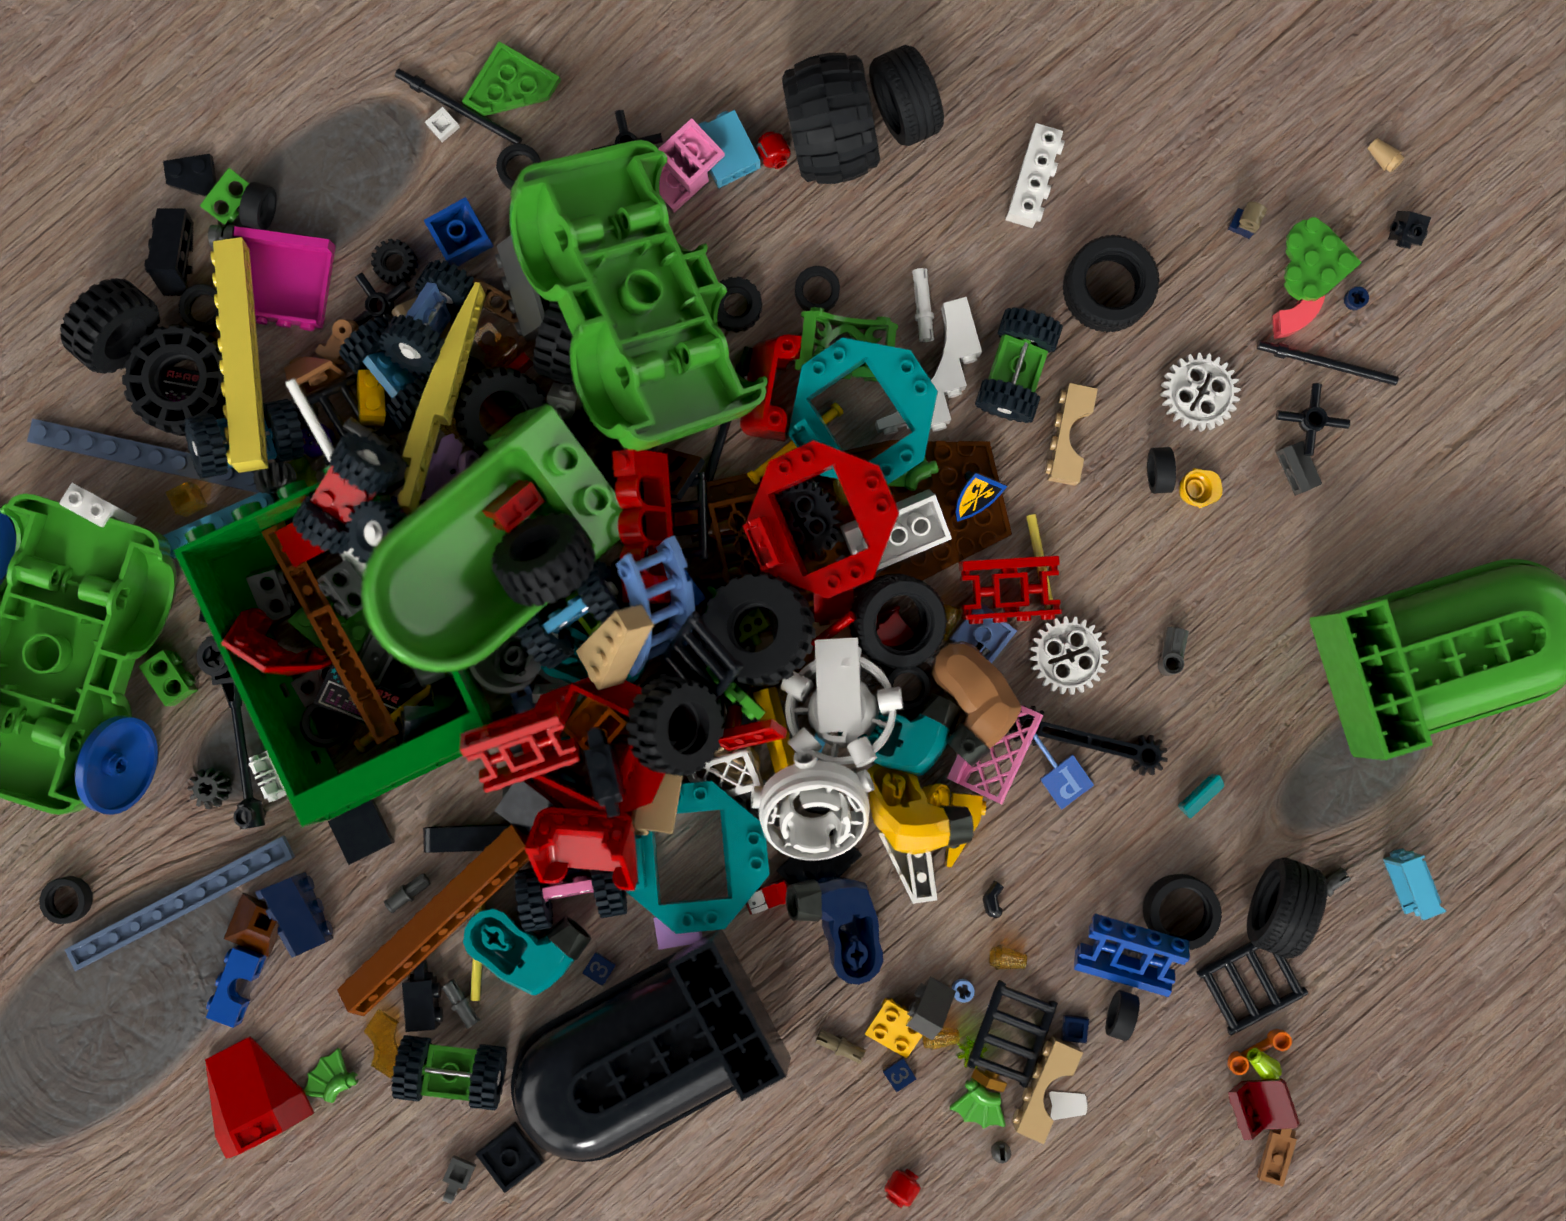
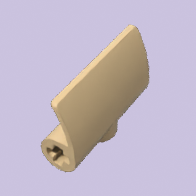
M666 774L653 803L630 811L629 816L634 824L635 835H648L649 831L673 834L683 775Z

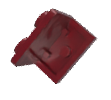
M1283 1079L1241 1081L1228 1092L1229 1102L1233 1107L1237 1126L1241 1131L1243 1140H1253L1263 1130L1295 1129L1300 1124L1287 1083Z

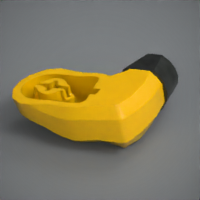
M878 764L873 765L867 770L874 784V790L868 792L873 821L894 849L902 853L915 855L927 853L941 847L957 848L961 844L972 841L974 831L973 819L968 807L946 805L937 807L929 804L925 793L920 788L917 775L887 769Z

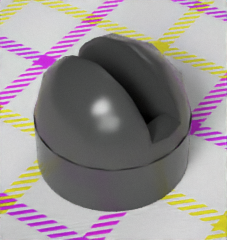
M999 1141L992 1146L991 1155L996 1162L1003 1164L1011 1158V1149L1007 1143ZM1000 1148H1004L1003 1159L1000 1158Z

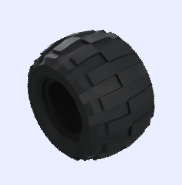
M825 53L808 57L794 64L793 69L785 70L782 76V84L801 177L807 182L816 180L818 184H837L854 180L867 174L868 169L877 167L880 162V154L862 60L857 55L847 56L846 53Z

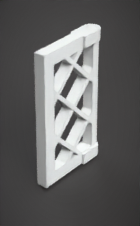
M749 747L715 757L709 763L705 762L706 766L704 769H706V773L703 779L699 778L696 772L687 776L690 783L705 782L709 772H712L721 777L718 785L720 788L724 780L736 786V788L725 790L731 797L750 792L753 786L764 787ZM743 756L746 763L745 767L734 762L733 759ZM722 762L727 763L724 773L714 769L712 765ZM730 766L742 771L739 781L727 776ZM745 773L751 776L753 783L742 784Z

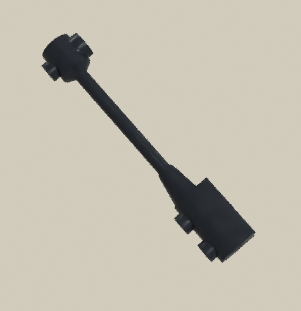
M215 652V656L210 661H219L221 652ZM228 670L226 674L211 676L212 685L222 686L229 708H231L244 798L237 805L233 818L234 822L240 826V829H248L265 825L266 810L263 808L262 801L253 796L241 711L243 700Z

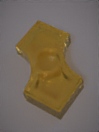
M379 1009L369 1022L364 1033L371 1039L374 1046V1058L371 1066L392 1079L395 1057L398 1053L395 1034L399 1022Z

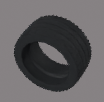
M1173 874L1156 881L1146 893L1145 900L1143 901V917L1148 929L1188 940L1190 950L1206 945L1219 930L1222 918L1220 902L1214 891L1203 881L1185 874ZM1177 888L1193 890L1201 897L1204 906V915L1200 925L1195 931L1183 936L1169 933L1161 924L1159 916L1162 900L1169 892Z

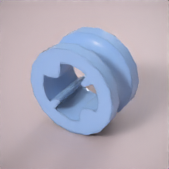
M958 979L953 983L952 989L956 991L954 997L957 1001L965 1003L972 1000L975 991L970 981ZM965 984L969 993L968 995L964 993V997H961L957 988L958 986L962 988V985Z

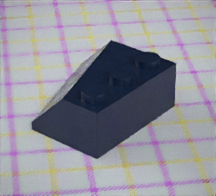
M306 872L255 892L258 899L264 898L268 904V909H266L268 917L278 922V934L291 958L333 939L332 925L324 917L323 903L319 898H316L313 890L315 888L314 882L309 875L307 876Z

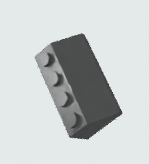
M510 235L497 245L499 253L495 254L499 269H504L505 276L502 277V282L505 290H510L512 299H509L508 302L512 314H517L518 322H515L519 337L523 336L526 342L536 340L539 334L541 322H543L547 307L544 298L533 289L525 277L518 262Z

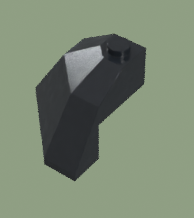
M446 677L430 685L428 706H404V710L400 711V716H397L396 727L400 734L396 735L397 747L449 723L462 702H465L454 677Z

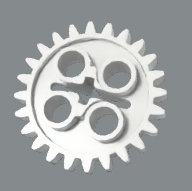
M1198 353L1194 360L1192 355L1189 354L1186 357V362L1182 358L1177 361L1178 366L1173 364L1170 367L1172 373L1167 372L1164 375L1168 381L1163 382L1161 386L1167 390L1162 392L1160 396L1167 397V400L1162 403V406H1170L1166 414H1175L1173 422L1181 419L1182 428L1189 423L1190 431H1193L1197 425L1200 432L1205 430L1206 425L1209 430L1215 428V423L1218 426L1224 424L1222 418L1226 420L1231 418L1228 411L1234 412L1237 409L1232 403L1240 401V398L1234 396V394L1241 391L1240 388L1234 387V384L1239 379H1231L1230 376L1235 371L1230 370L1227 372L1225 369L1228 363L1226 362L1221 366L1219 364L1220 357L1211 361V354H1207L1203 359L1201 353ZM1191 371L1199 374V381H1194L1191 378ZM1209 373L1211 377L1201 392L1203 396L1196 401L1194 410L1191 411L1190 407L1199 394L1197 389L1204 384ZM1212 382L1220 385L1221 392L1218 393L1213 390ZM1180 392L1188 395L1189 401L1187 403L1181 401L1179 397ZM1201 403L1209 405V414L1202 411Z
M1064 616L1062 624H1060L1059 620L1055 618L1053 619V627L1049 623H1045L1046 631L1037 630L1040 639L1032 638V641L1037 645L1036 647L1029 648L1030 651L1035 652V656L1030 657L1029 660L1036 661V665L1032 666L1031 670H1039L1035 678L1044 677L1043 686L1051 683L1050 691H1055L1059 687L1060 694H1064L1068 688L1070 695H1073L1077 687L1078 691L1083 693L1084 685L1089 688L1093 687L1092 679L1100 681L1097 675L1098 672L1105 673V670L1100 666L1101 664L1108 663L1106 659L1102 658V655L1109 653V651L1102 650L1101 646L1107 642L1098 640L1102 634L1101 632L1093 633L1095 625L1086 627L1087 620L1084 619L1078 624L1077 617H1073L1069 623L1067 616ZM1074 633L1078 634L1081 638V643L1077 647L1073 646L1070 642V637ZM1051 641L1057 643L1059 648L1055 655H1051L1047 649ZM1083 647L1089 648L1086 652L1070 657V660L1064 659L1053 664L1048 663L1053 658L1065 655L1067 651L1072 652ZM1082 656H1086L1089 659L1087 669H1082L1079 666V659ZM1060 664L1067 668V674L1063 678L1056 674V668Z

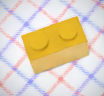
M358 370L359 423L364 426H384L386 417L384 388L370 370Z

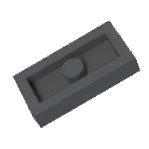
M1303 441L1276 452L1295 496L1322 484L1311 457L1304 455L1305 443Z

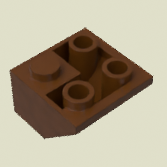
M242 893L224 939L269 957L279 935L277 931L279 924L268 917L266 913L268 904L265 901Z

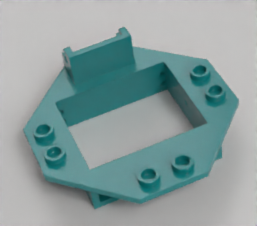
M841 338L802 365L788 435L797 448L811 441H817L843 451L810 400L866 362L912 432L869 461L880 466L887 484H890L924 461L938 391L911 350ZM834 468L819 474L838 479Z
M713 781L681 784L677 814L720 810L728 897L661 903L655 831H649L648 835H635L638 881L635 891H624L675 934L726 929L770 875L767 841L760 821Z

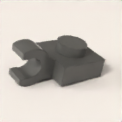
M455 1155L452 1157L443 1181L449 1183L442 1201L452 1204L459 1188L466 1190L476 1164Z

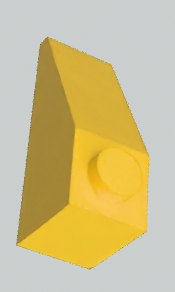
M951 792L950 806L968 807L972 815L973 829L975 831L981 821V815L986 813V801H983V796ZM966 843L961 844L957 848H946L944 863L946 867L953 866Z

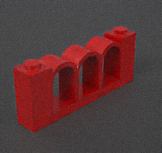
M626 449L613 452L614 477H618L615 485L617 502L622 509L618 518V532L622 542L625 544L620 554V560L631 553L636 562L644 559L645 549H648V556L658 553L656 547L665 539L673 536L668 455L647 450L636 451L634 449ZM640 480L643 481L645 503L642 501L639 493ZM642 515H646L647 538L642 531ZM662 562L649 567V572L646 569L639 571L645 589L668 580ZM621 578L623 603H630L624 581ZM670 590L648 599V602H671Z

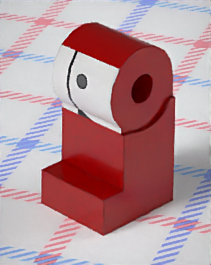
M783 878L759 887L746 903L749 914H756L769 908L786 904V890L788 886L785 879Z

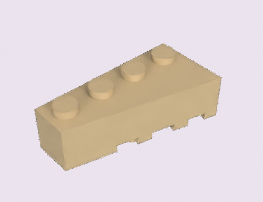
M642 604L615 611L576 650L577 655L588 672L589 679L594 682L598 690L624 683L654 624Z

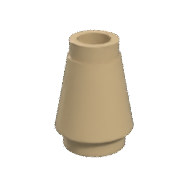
M1379 138L1375 139L1367 148L1381 168L1390 173L1405 159L1401 155V151L1381 141Z

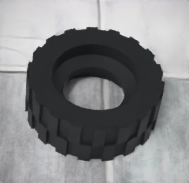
M738 276L737 278L728 277L726 280H721L720 283L726 287L727 293L722 298L718 308V326L726 329L728 332L734 331L735 333L746 331L748 328L753 327L755 322L759 320L760 313L762 312L761 294L755 284L750 283L748 279H742V277ZM731 294H741L747 300V309L740 316H732L724 308V301Z

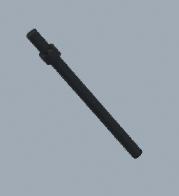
M399 68L396 70L395 77L410 85L412 90L430 96L513 144H521L522 138L431 87L426 84L424 79L417 75L412 76Z
M1259 340L1256 346L1257 350L1273 353L1274 357L1282 359L1288 357L1394 386L1397 385L1399 380L1398 376L1289 348V345L1283 343L1273 344Z
M747 346L744 347L740 363L736 364L735 371L744 379L748 377V366L753 348ZM731 421L720 424L706 469L707 482H711L714 479Z

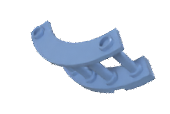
M675 535L665 539L656 547L658 553L635 562L630 553L616 564L628 593L630 607L642 604L653 624L670 617L665 631L652 636L651 629L629 672L631 677L636 676L642 670L646 661L664 653L689 615L695 611L692 582L686 579L684 567H687ZM662 562L668 580L645 589L639 571ZM670 590L671 606L651 614L648 599ZM684 640L682 644L686 647L688 643Z

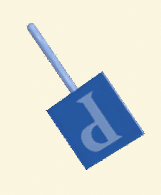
M1035 733L1034 740L1054 767L1041 777L1040 780L1062 810L1093 787L1094 784L1073 754L1058 765Z

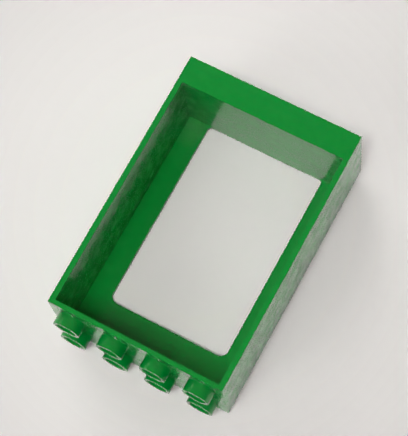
M330 465L323 470L324 475L327 474L331 467ZM305 480L295 481L280 488L277 491L280 501L265 508H262L260 502H251L236 508L231 512L234 522L216 530L213 523H207L189 530L184 535L188 543L173 550L301 827L335 818L462 757L460 734L494 722L493 713L479 684L472 677L469 668L451 671L465 700L458 709L460 718L339 775L327 748L312 745L305 740L301 733L300 721L306 708L291 685V682L295 680L293 675L287 676L263 672L221 645L242 611L251 608L258 609L246 577L251 571L278 564L262 531L283 521L286 525L294 521L293 517L305 497L309 496V494L314 495L321 483L318 482L308 487ZM386 491L385 493L377 494L373 501H391V497L388 491ZM327 550L306 562H311L323 555H326L330 553V550ZM264 577L265 582L272 580L271 577ZM269 628L265 636L276 641L271 628ZM283 683L286 684V687L290 693V696L288 697L284 687L281 686V684ZM311 716L310 728L315 735L321 737ZM313 751H317L322 762L318 765L319 762L315 754L312 753Z

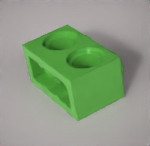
M228 168L199 206L223 225L227 221L232 224L239 215L236 209L239 207L243 192L249 183ZM235 181L242 185L243 191L239 196H234L229 192L228 187L231 182ZM218 200H222L228 205V211L224 215H220L214 210V204Z
M162 650L138 666L164 706H175L198 690L195 686V678L190 672L185 671L181 665L183 663L181 657L172 650ZM163 661L167 663V670L164 673L160 668ZM176 681H179L181 685L180 691L178 693H176L174 690V684Z

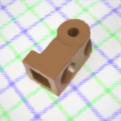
M353 320L336 321L332 327L333 334L327 344H319L315 352L337 365H343L345 361L340 356V346L345 343L344 340L349 338L353 331L356 332L359 329L358 324Z

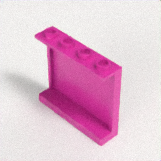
M235 226L233 236L236 238L242 237L250 250L256 323L267 325L268 322H275L277 326L283 328H291V325H296L306 331H314L315 328L323 329L336 245L329 239Z

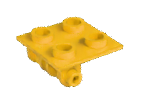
M885 998L881 1004L882 1008L866 1030L865 1035L907 1059L923 1035L906 1026L910 1017L907 1015L908 1010H906V1006L903 1005L901 1007L892 998Z

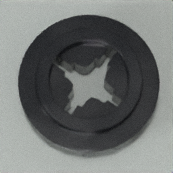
M214 637L207 638L200 644L197 650V663L200 669L211 676L226 674L228 667L222 654L219 657V661H210L215 656V652H220Z

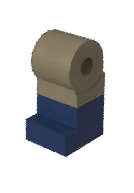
M1247 202L1244 210L1237 208L1227 230L1250 239L1260 228L1267 208L1257 202Z

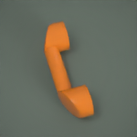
M1273 1029L1267 1034L1266 1039L1241 1053L1238 1051L1232 1052L1227 1060L1228 1068L1236 1075H1243L1249 1069L1247 1053L1252 1048H1258L1262 1052L1271 1047L1278 1051H1286L1291 1047L1292 1038L1282 1029Z

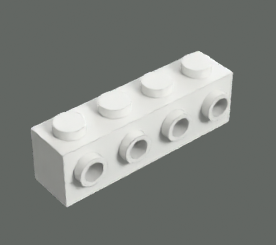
M1038 123L1035 124L1006 221L1033 228L1036 221H1041L1045 209L1041 207L1042 200H1047L1051 185H1048V180L1050 176L1054 177L1058 163L1054 162L1056 154L1061 155L1065 143L1064 140H1061L1063 131Z

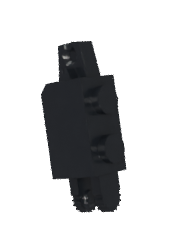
M592 727L587 733L589 749L584 750L595 801L598 800L600 806L605 805L608 818L620 816L619 802L623 801L622 795L625 794V787L616 747L613 744H608L607 736H605L606 733L602 728Z

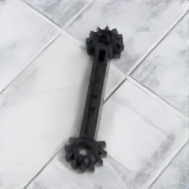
M1031 706L1029 709L1036 711V706ZM1043 710L1038 711V713L1044 715ZM1027 714L1019 718L1022 729L1024 721L1027 719L1033 721L1034 716ZM1043 721L1040 722L1036 731L1037 736L1133 759L1134 764L1131 766V770L1136 771L1139 769V774L1143 776L1147 771L1150 775H1155V768L1162 771L1163 766L1159 762L1168 761V758L1161 755L1167 752V748H1159L1163 741L1158 739L1154 742L1153 735H1148L1147 739H1145L1144 735H1139V744L1135 745ZM1016 722L1014 723L1015 727L1010 728V730L1008 731L1009 733H1015L1018 731ZM1046 726L1070 732L1073 734V738L1069 740L1045 734L1042 729ZM1017 736L1013 740L1017 742L1021 739V736ZM1033 738L1032 741H1031V745H1032V746H1036V745H1037V743H1036V741L1034 740V738ZM1106 741L1130 747L1132 753L1126 754L1102 747V743ZM1148 748L1152 753V757L1149 761L1145 762L1141 755L1143 750Z

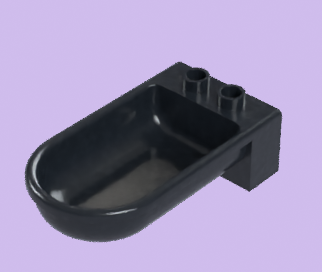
M715 930L694 944H689L550 1020L537 1029L525 1042L516 1058L511 1077V1096L520 1124L536 1144L547 1152L563 1159L592 1162L609 1158L734 1090H736L742 1102L786 1078L791 1057L723 930Z

